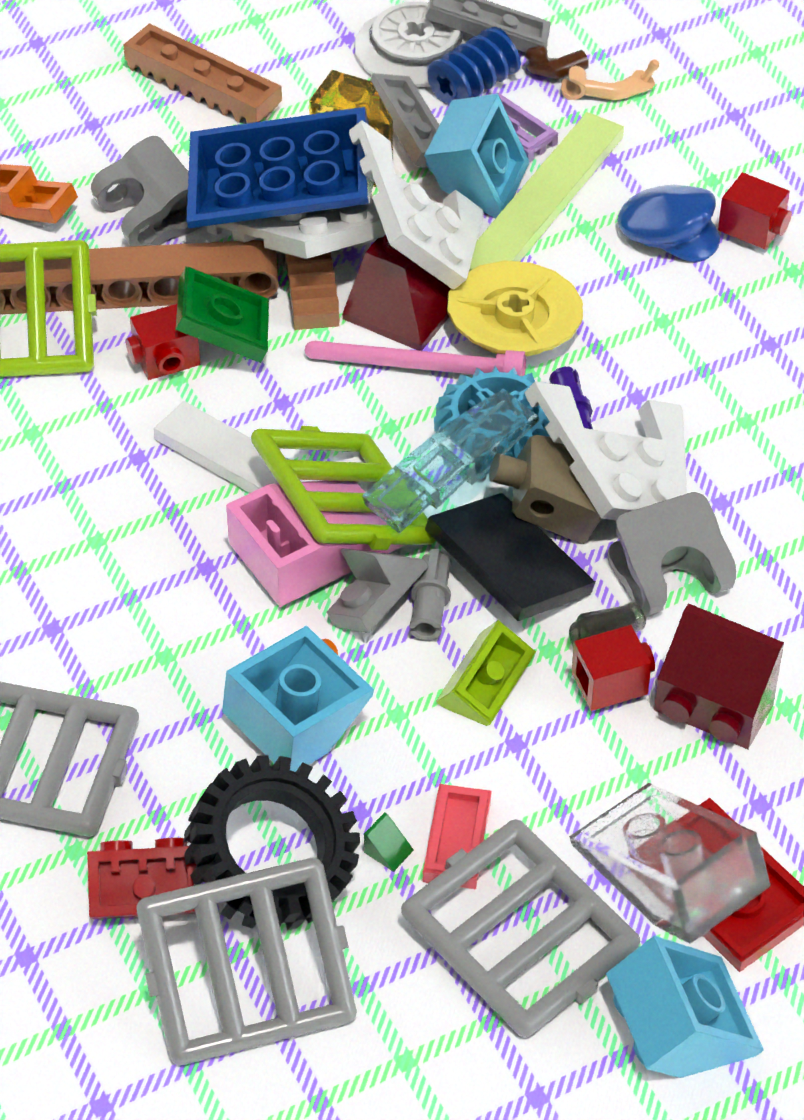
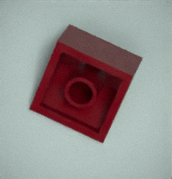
M688 603L682 613L658 676L654 710L675 722L686 723L710 733L722 742L733 743L749 750L774 705L785 642Z

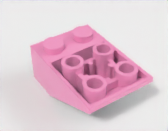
M302 482L307 491L365 493L357 482ZM268 484L226 504L229 544L279 607L352 572L341 553L342 548L389 554L405 546L390 545L388 550H372L368 544L319 543L314 539L279 484ZM321 511L328 523L393 525L383 513Z

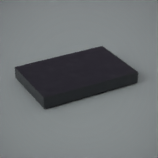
M503 493L434 514L428 518L425 530L517 621L589 596L593 591L596 581L537 525L517 518L512 512V501Z

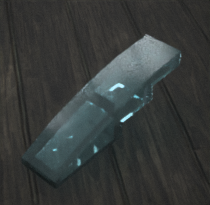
M505 389L498 391L437 431L396 464L362 495L364 505L400 534L429 505L437 509L465 481L471 485L477 482L490 469L497 453H507L539 422V416Z

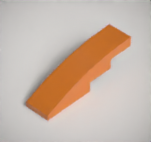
M0 164V214L56 224L78 198L72 183L37 180L31 166Z

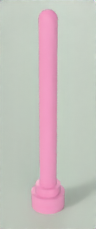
M315 340L309 341L304 349L305 354L309 358L473 375L476 368L484 373H490L495 365L499 372L508 373L515 367L518 376L521 377L526 372L525 351L506 350L505 354L497 353L496 358Z

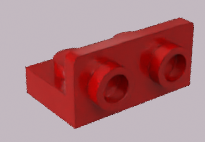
M184 838L156 839L155 848L133 849V841H105L100 843V851H87L89 918L95 920L138 917L137 904L141 899L195 886L190 875L197 866L196 863L186 865L184 853L189 846H187L186 842H183ZM195 909L172 915H186L196 913Z

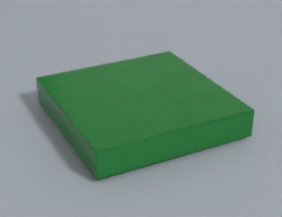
M185 266L179 278L176 330L261 363L268 352V298Z

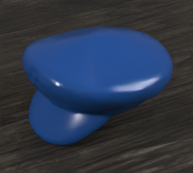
M676 184L652 187L629 198L618 213V227L625 237L646 246L661 248L685 261H704L717 251L720 244L719 232L711 220L716 207V198L711 191L704 188Z

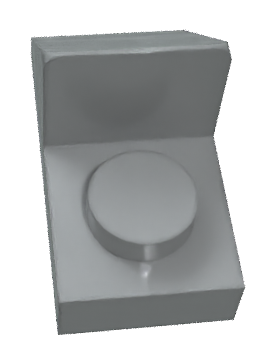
M342 548L341 553L356 580L343 589L338 600L326 613L335 627L370 633L428 568L425 559Z

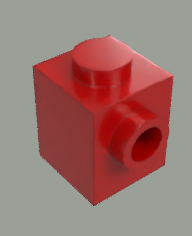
M742 172L721 199L718 231L766 250L776 235L782 236L790 224L792 211L787 210L790 190Z
M177 304L129 317L131 337L125 339L128 355L133 365L140 363L148 380L201 365L198 338L176 330Z
M632 625L574 641L571 673L590 711L648 695L650 673L655 671V660L650 646L647 642H640Z

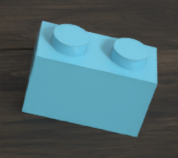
M498 94L452 100L424 155L427 167L434 174L441 190L448 194L457 190L483 209L484 213L494 218L513 199L530 163Z
M306 625L226 671L222 712L265 755H269V759L274 764L279 756L291 758L290 770L296 772L302 762L310 765L330 752L373 697L374 689Z
M652 936L606 973L615 994L613 996L614 1005L622 1017L625 1018L634 1039L633 1049L635 1055L647 1070L684 1078L756 1057L764 1051L721 956L658 936Z

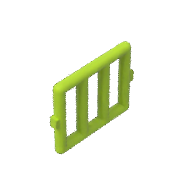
M83 240L0 244V262L25 261L29 357L1 358L0 348V377L84 373L91 371L94 367L92 316H97L96 295L91 294L88 244ZM71 259L75 354L47 356L43 260Z
M303 425L300 430L259 428L251 434L252 444L317 542L324 544H368L372 550H388L390 545H432L436 542L425 530L428 521L427 516L370 435L366 433L320 431L318 426ZM280 449L359 452L366 463L287 460ZM300 480L380 482L387 494L307 491ZM321 511L401 513L408 525L328 523Z

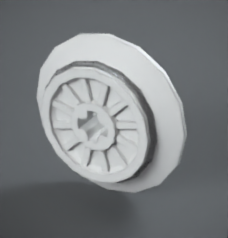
M406 1L388 7L363 24L355 37V56L363 69L371 75L378 73L410 76L416 87H430L427 77L428 65L434 60L440 59L447 52L453 51L460 44H465L475 35L425 19L428 2Z

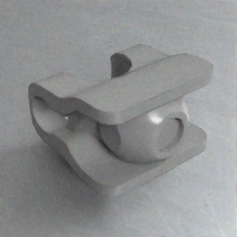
M149 136L139 141L120 160L102 169L92 180L91 193L102 209L117 212L124 208L135 206L126 213L121 224L124 238L130 246L160 245L170 238L184 236L201 228L189 229L187 225L189 171L159 136ZM118 184L112 191L107 192L113 185ZM149 225L147 229H145L143 232H140V230H142L145 226Z
M690 492L624 513L618 517L615 531L620 541L610 545L607 557L615 575L626 588L633 605L642 616H649L664 611V605L667 601V583L663 573L668 570L679 569L688 571L697 577L706 591L713 594L733 588L736 580V564L721 534L714 511L703 494Z

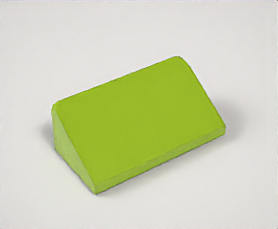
M495 621L478 635L438 696L436 703L449 711L482 725H490L536 651L501 621Z

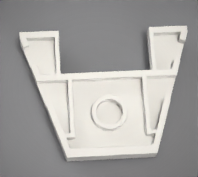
M361 120L349 130V135L353 144L361 143L365 153V157L359 161L363 174L376 183L379 191L372 198L389 245L454 290L467 280L483 218V209L457 190H454L444 198V206L440 207L428 197L420 185L417 183L409 184L395 174L391 141Z
M372 193L369 204L206 226L209 233L216 235L222 233V229L231 230L233 239L242 242L261 238L264 240V248L305 259L381 238L385 235Z
M535 381L524 392L531 407L540 405L550 421L545 429L553 442L563 443L575 462L570 466V469L601 519L617 521L618 517L624 513L687 494L684 416L681 404L648 399L638 409L646 438L584 428L569 386Z

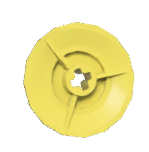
M504 260L479 265L470 270L465 282L454 290L450 289L447 313L455 329L484 350L494 354H505L506 350L525 351L527 357L552 350L573 337L583 320V300L574 285L556 271L531 262Z

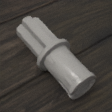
M431 549L429 554L422 557V559H425L428 568L421 574L411 591V597L415 603L409 628H411V634L421 640H434L441 635L444 606L451 599V591L447 586L451 558L448 554L441 553L439 549Z

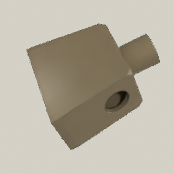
M534 435L529 437L517 458L497 453L493 458L489 480L513 487L512 512L517 518L582 544L587 542L601 521L600 515L570 469V466L575 461L563 443L553 442L551 437Z

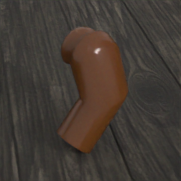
M539 45L527 49L525 53L528 61L526 64L528 71L533 75L560 80L569 76V70L573 66H579L584 70L589 67L588 57L583 50H578L559 58H548L547 48Z

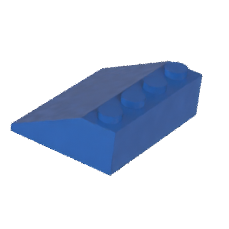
M360 107L190 131L187 198L188 228L369 204L374 182L363 174L359 163L365 157L361 143L353 144L349 135V130L361 120L369 125L366 108Z

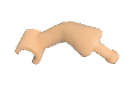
M653 59L649 62L645 71L636 70L631 76L615 83L588 80L586 71L583 68L573 66L569 70L570 80H562L561 91L563 96L570 100L580 99L584 95L607 100H621L649 91L655 86L652 74L659 68V62Z

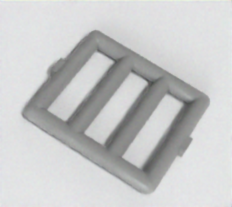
M0 681V702L16 705L0 743V819L82 836L94 835L98 831L114 785L122 786L127 773V761L124 758L139 721V712L131 706ZM36 710L65 715L31 803L2 798L1 796ZM89 719L115 724L82 812L77 813L52 808L85 720Z
M519 819L510 820L470 852L466 853L463 849H460L446 860V870L408 898L401 906V914L408 923L522 1037L533 1035L574 1000L581 1005L597 992V981L640 945L638 933ZM513 845H516L536 864L534 868L452 932H449L429 912L430 909ZM553 881L574 903L487 971L466 948ZM591 918L612 941L525 1010L504 987Z
M311 857L145 897L138 902L137 915L150 972L145 973L149 996H156L169 1056L174 1064L186 1065L348 1024L356 1018L357 1009L343 949L349 948L344 925L337 926L324 866L319 859ZM300 883L305 884L332 1001L330 1005L299 1012L272 890ZM250 896L278 1018L245 1026L217 903ZM195 909L222 1032L189 1040L162 917Z

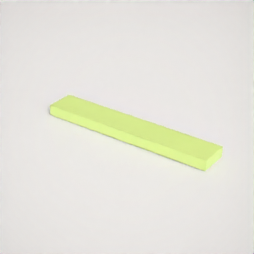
M586 112L478 238L469 271L479 265L504 260L520 262L623 139L624 126Z

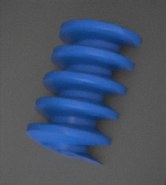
M495 26L483 30L478 36H473L465 44H460L453 51L447 52L440 59L430 63L427 69L428 82L437 99L444 104H450L452 100L478 97L484 92V89L490 90L496 85V82H503L508 77V74H515L520 70L521 60L515 45L507 33Z

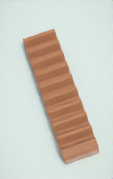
M151 23L147 24L123 44L124 59L127 61L131 71H135L140 67L144 77L147 78L152 73L158 84L166 80L171 90L179 86L182 95L185 97L192 92L197 103H200L205 98L208 108L213 109L218 105L224 116L232 111L236 122H240L244 117L247 123L261 122L282 101L281 85Z
M331 252L308 259L284 253L294 330L340 327L339 301Z

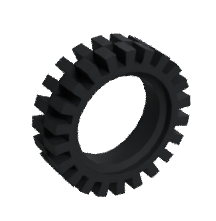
M269 755L257 756L250 766L246 758L237 761L230 771L226 767L216 776L212 783L210 782L187 820L190 821V824L184 832L183 842L191 844L184 853L186 865L196 863L197 866L190 877L194 885H199L203 882L207 883L245 874L246 872L236 863L228 847L226 824L229 815L243 804L253 801H271L283 804L295 811L309 826L317 845V859L324 866L333 903L353 877L350 873L358 865L360 854L353 852L360 845V832H350V829L357 822L353 810L341 813L340 809L347 801L344 794L340 790L330 797L325 791L332 781L324 774L317 783L308 779L313 767L304 762L294 772L290 770L291 758L279 756L273 766H270ZM304 883L272 890L280 926L282 923H285L288 931L299 928L305 919L308 924L313 921ZM250 896L225 902L226 906L220 914L230 920L238 911L244 914L241 925L251 929L254 928L256 921Z

